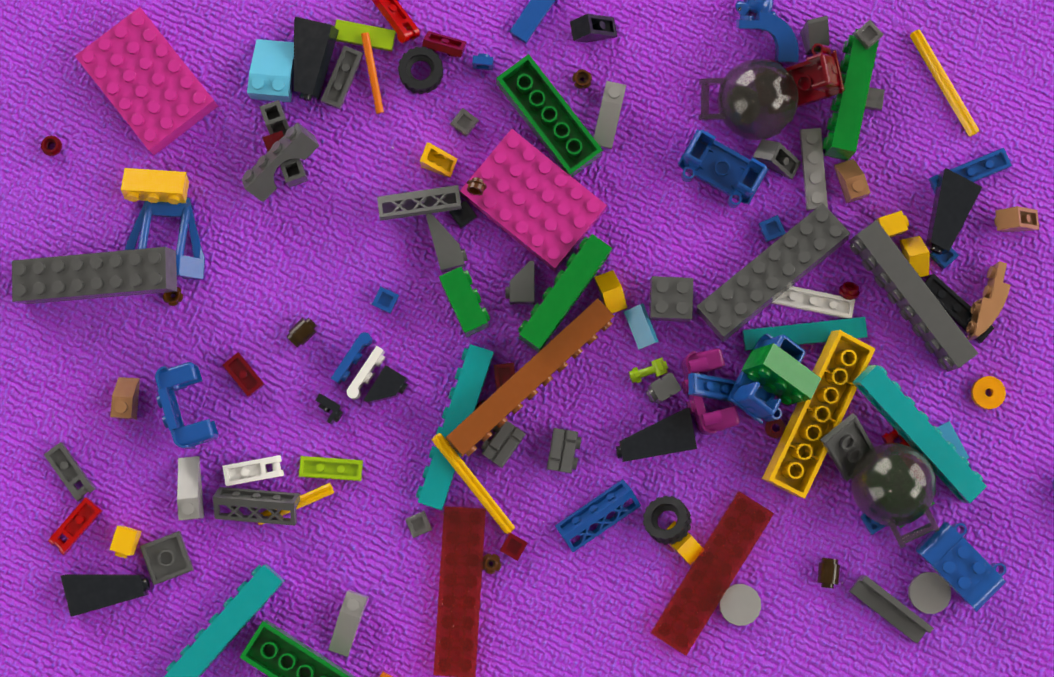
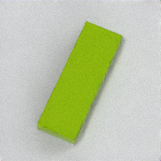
M336 19L335 28L339 30L336 41L363 46L361 34L369 32L372 48L392 52L396 36L395 30Z
M300 456L299 477L362 481L363 460Z

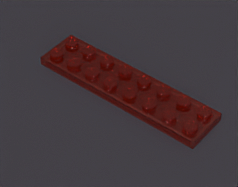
M737 491L650 633L687 656L774 513L740 491Z
M444 506L433 673L436 676L476 677L486 509Z

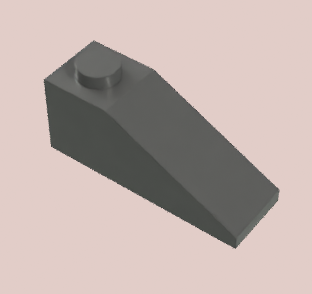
M432 213L426 214L441 273L452 271L460 266L462 268L465 267L464 261H468L465 249H460L459 243Z

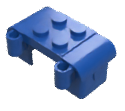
M697 129L678 162V166L683 169L681 174L682 180L690 182L695 176L729 195L727 203L731 208L738 207L741 202L749 204L769 170L767 166L754 158L751 160L716 141V137L710 133ZM688 172L691 174V176L688 177L685 173ZM732 198L736 199L737 203H734Z
M766 333L758 340L754 349L774 343L800 363L806 354L804 349L785 335L772 337ZM741 371L728 396V400L760 424H763L761 419L770 422L780 419L782 416V411L778 408L781 399L774 400L776 395L765 391L760 383L750 380L747 374Z
M186 362L170 368L166 366L160 367L155 374L159 396H156L159 407L163 408L165 416H162L165 428H169V431H171L174 443L178 447L193 450L196 449L197 445L216 440L219 435L215 421L210 422V419H206L187 426L184 425L175 391L203 381L198 365Z
M944 522L939 528H935L916 547V552L927 563H930L931 567L977 612L1006 583L1002 577L1006 573V566L1002 563L989 564L963 537L967 533L965 524L954 523L950 525Z

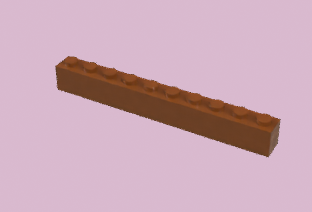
M597 298L446 436L445 439L461 457L465 454L469 457L477 449L475 445L480 440L485 442L493 435L491 430L495 426L500 428L508 421L506 416L510 412L513 414L517 413L523 407L522 401L526 398L531 400L538 393L536 389L541 384L545 387L553 379L551 375L556 370L560 373L568 365L566 361L571 356L575 359L583 352L581 347L585 343L588 345L593 343L598 338L596 335L601 329L603 332L606 331L613 324L610 320L614 315Z

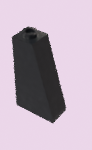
M295 17L294 91L303 100H319L339 30L331 24Z
M947 168L942 170L938 176L926 246L930 247V251L938 255H944L950 251L982 189L980 185Z
M685 408L619 441V446H616L617 458H621L622 462L697 449L690 408Z
M65 574L60 576L71 617L149 595L148 590H150L149 580L144 577V574Z

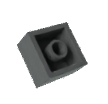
M652 276L650 279L649 319L690 322L693 311V278Z

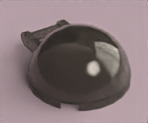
M747 60L736 65L724 78L699 79V85H701V114L699 115V120H723L733 133L746 139H768L781 133V130L792 121L796 113L798 90L794 78L782 65L771 60ZM709 85H720L717 99L720 114H709Z
M886 443L872 448L860 458L851 479L854 500L860 510L871 520L885 526H890L901 548L905 547L906 543L929 532L940 531L929 509L936 494V476L931 464L924 455L915 448L900 443ZM926 514L930 523L901 536L897 526L912 523Z

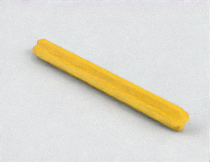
M915 30L910 34V38L969 137L977 134L979 128L921 30Z
M441 433L436 434L432 438L436 447L504 533H511L515 529L512 522Z

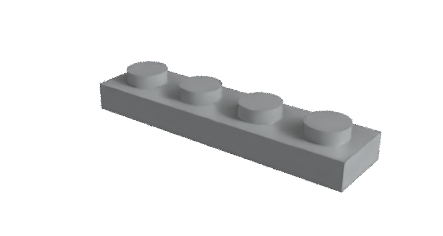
M821 128L801 129L799 132L806 210H815L822 203L828 208Z

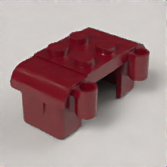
M816 43L812 47L813 56L807 57L804 62L784 69L781 62L767 60L764 65L766 72L755 76L760 105L768 107L770 114H777L843 93L845 90L836 50L831 54L828 46Z

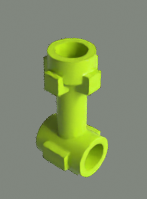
M662 357L651 361L652 366L644 369L632 368V371L628 372L632 383L642 382L641 378L654 373L656 377L667 374L668 366L666 361Z

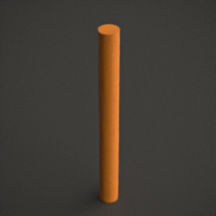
M369 32L362 33L361 37L376 114L384 113L370 36Z

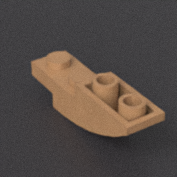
M999 261L988 269L987 278L989 279L988 284L983 290V297L974 302L971 307V314L973 315L966 330L969 341L979 337L993 324L1006 302L1011 286L1003 283L1007 263Z

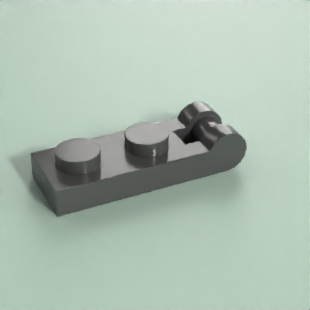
M60 442L44 454L78 502L84 498L86 493H91L96 489L63 442ZM81 481L83 486L78 489L75 484Z

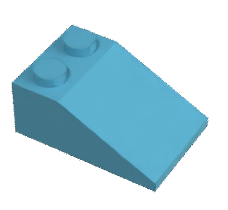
M257 39L249 71L247 94L251 99L291 102L294 79V42Z

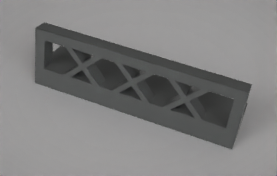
M458 185L377 197L380 221L462 209Z
M219 487L213 496L215 519L295 526L297 523L296 507L300 502V493ZM220 505H226L231 512L221 513ZM247 507L252 513L244 515L239 508ZM261 508L267 509L271 515L269 517L263 516L259 510ZM281 510L290 511L291 518H284L279 512Z
M860 575L849 590L851 594L916 644L926 632L931 633L934 629L866 575Z

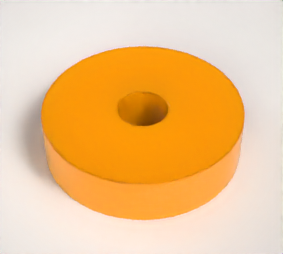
M985 376L979 378L972 385L971 398L982 409L997 408L1005 400V387L995 377ZM987 389L991 391L990 397L985 394Z

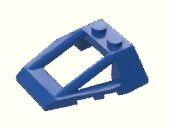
M187 197L186 203L179 204L145 201L129 236L125 250H134L138 238V249H145L147 247L152 216L181 218L176 246L177 276L183 279L204 280L205 256L202 251L190 198ZM188 224L193 257L184 255Z

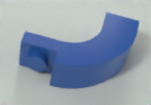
M757 11L756 19L750 15H743L742 19H736V28L764 29L771 34L775 42V61L798 62L799 47L797 38L791 27L784 20L776 15Z

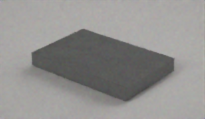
M853 413L820 439L841 476L846 481L851 479L878 456L860 421Z

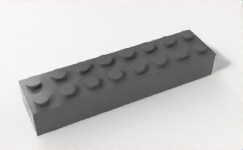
M822 203L698 304L696 312L722 342L726 341L848 241L850 232Z
M877 220L849 240L852 252L862 258V264L865 269L874 274L875 282L881 288L884 287L888 293V299L893 304L896 303L900 308L901 316L906 321L909 320L913 326V332L918 337H922L925 341L926 349L931 354H935L938 358L937 363L943 370L949 372L958 369L979 354Z
M168 247L12 261V302L21 304L177 292L176 250Z

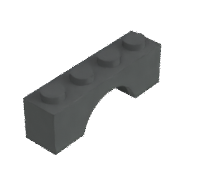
M277 100L260 106L269 134L282 131L285 135L290 126L280 101ZM289 159L280 164L284 179L289 188L308 181L301 159Z
M298 122L293 127H290L285 135L275 142L271 149L261 156L250 170L245 172L241 179L245 190L264 202L277 189L274 182V173L277 167L289 159L298 158L306 160L319 147L315 135Z

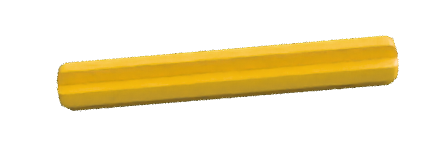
M328 483L300 495V502L296 510L333 494L334 489L332 485ZM268 510L261 512L263 516L269 517L271 515ZM281 510L279 513L283 516L290 513V511Z

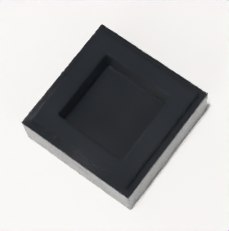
M466 200L461 203L462 209L449 211L460 229L477 218V215Z

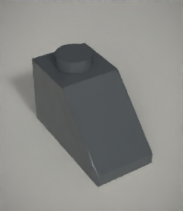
M827 16L807 20L800 34L806 55L813 54L812 47L816 43L826 46L830 45Z
M765 139L761 140L753 155L756 160L765 164L768 169L791 180L801 163L781 143Z
M529 261L510 280V287H505V298L510 299V304H534V261Z

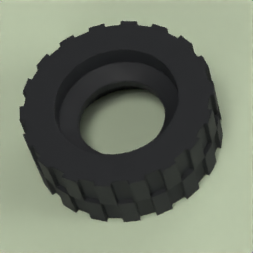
M423 46L409 49L407 53L402 55V59L399 61V77L406 89L411 90L413 93L423 94L430 93L431 90L437 88L438 84L440 85L441 78H443L442 61L439 59V55L434 53L432 49H427ZM417 61H425L431 67L430 75L424 80L415 79L411 74V67Z
M673 496L658 497L650 502V505L645 509L643 524L649 535L658 543L672 545L675 542H680L691 529L692 519L690 518V512L681 500ZM664 511H673L677 515L676 525L669 530L661 529L658 525V517Z

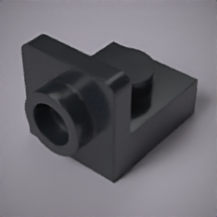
M319 393L315 400L320 403L318 407L328 413L332 410L333 412L327 422L329 424H333L334 421L337 423L343 415L341 411L343 406Z

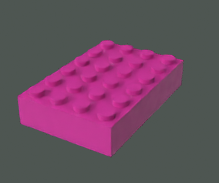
M141 7L137 8L75 55L84 69L153 155L157 154L218 107L213 98Z
M513 129L508 132L469 179L472 180V178L477 177L484 181L487 188L483 194L473 195L467 191V183L460 190V196L554 272L607 208L604 202Z

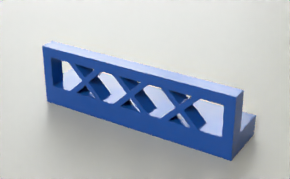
M622 479L556 524L555 527L571 551L575 552L638 509L641 504L632 489ZM632 498L633 503L623 507L624 503ZM615 512L613 517L606 519L607 514ZM598 523L597 528L589 530L592 524ZM581 535L578 541L573 544L570 540L573 537Z

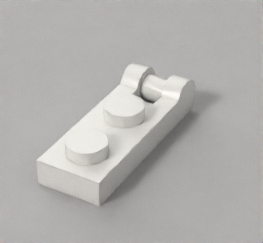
M375 347L348 387L347 395L353 400L360 398L361 387L364 383L368 384L374 376L372 373L376 366L380 367L383 363L385 351L380 347Z
M281 455L222 466L225 485L232 486L284 476L280 466V462H282ZM266 464H272L273 471L267 472Z

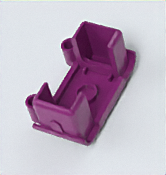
M719 348L698 353L693 351L682 361L684 381L681 384L684 394H688L687 408H690V413H693L699 432L704 435H711L740 423L736 406L706 413L703 398L689 395L688 374H700L725 366L722 351Z

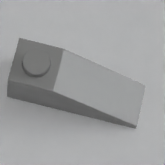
M606 81L594 139L600 147L612 149L626 85Z
M200 456L178 458L177 506L179 520L204 518Z
M352 590L347 591L333 632L329 651L349 656L369 596Z

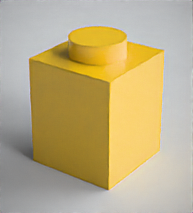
M902 211L876 219L889 237H894L908 231L909 221Z
M117 525L109 550L115 551V556L127 558L128 555H135L142 531Z

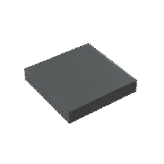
M181 531L140 546L153 585L194 570Z

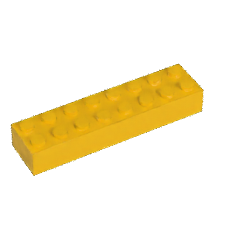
M841 330L831 331L812 371L821 378L812 399L797 403L762 480L796 497L806 498L827 454V450L820 439L842 422L857 390V387L852 382L867 368L875 348Z

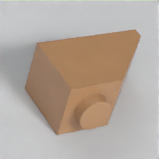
M854 159L834 165L846 204L866 198L871 193L865 174Z
M1019 206L995 210L996 217L994 222L997 231L1020 232L1039 230L1038 210Z
M118 377L112 394L110 417L137 420L140 378Z

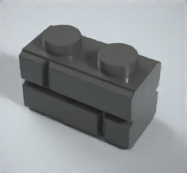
M668 373L661 379L651 383L646 394L652 403L655 401V403L660 404L680 392L681 387L674 375Z
M509 421L500 428L495 426L493 432L496 434L491 440L488 438L481 446V449L484 450L481 454L501 468H503L526 435V433Z
M553 428L547 470L570 474L572 469L576 470L578 458L574 457L575 449H580L581 437H578V432Z

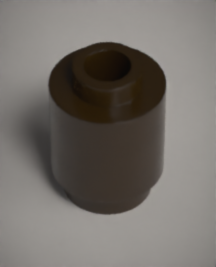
M302 317L289 330L287 338L296 347L304 345L317 332L315 329L317 325L309 317L307 319Z
M821 559L817 582L821 583V587L834 589V584L838 585L840 572L838 559Z

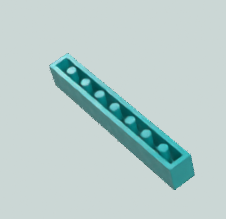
M471 344L469 348L464 349L461 360H464L462 368L458 367L455 379L458 382L456 388H451L448 399H451L449 407L444 409L442 418L445 421L443 427H438L436 434L441 433L446 438L475 411L494 355L493 351ZM432 446L429 458L432 459L430 467L426 466L422 478H425L423 486L419 485L416 498H419L418 503L443 510L455 469L440 450Z
M869 365L852 383L961 502L970 504L987 487L982 481L983 477L969 467L970 463L966 458L957 454L955 451L956 447L942 437L943 433L940 429L928 422V416L924 412L918 411L914 406L915 402L900 391V385L889 379L887 371L882 366Z
M258 565L251 573L253 576L249 582L244 581L238 587L237 591L239 593L235 598L230 597L223 604L225 609L220 614L215 613L208 621L210 626L206 630L202 628L194 637L196 641L192 646L188 644L180 652L182 657L177 662L174 660L166 668L168 673L164 677H200L285 580L269 565Z

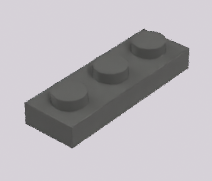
M347 46L343 47L321 99L322 103L341 110L363 58L362 52Z

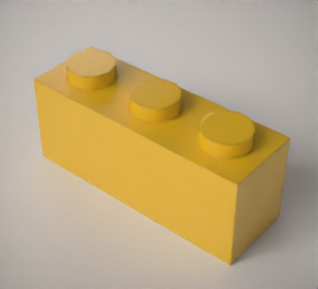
M124 168L121 192L124 199L132 202L141 200L151 203H186L189 180L186 172Z

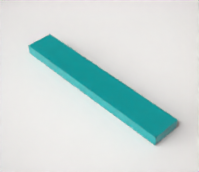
M865 317L742 330L744 350H753L758 340L766 333L772 337L785 335L797 345L827 342L831 331L841 330L856 339L867 338Z

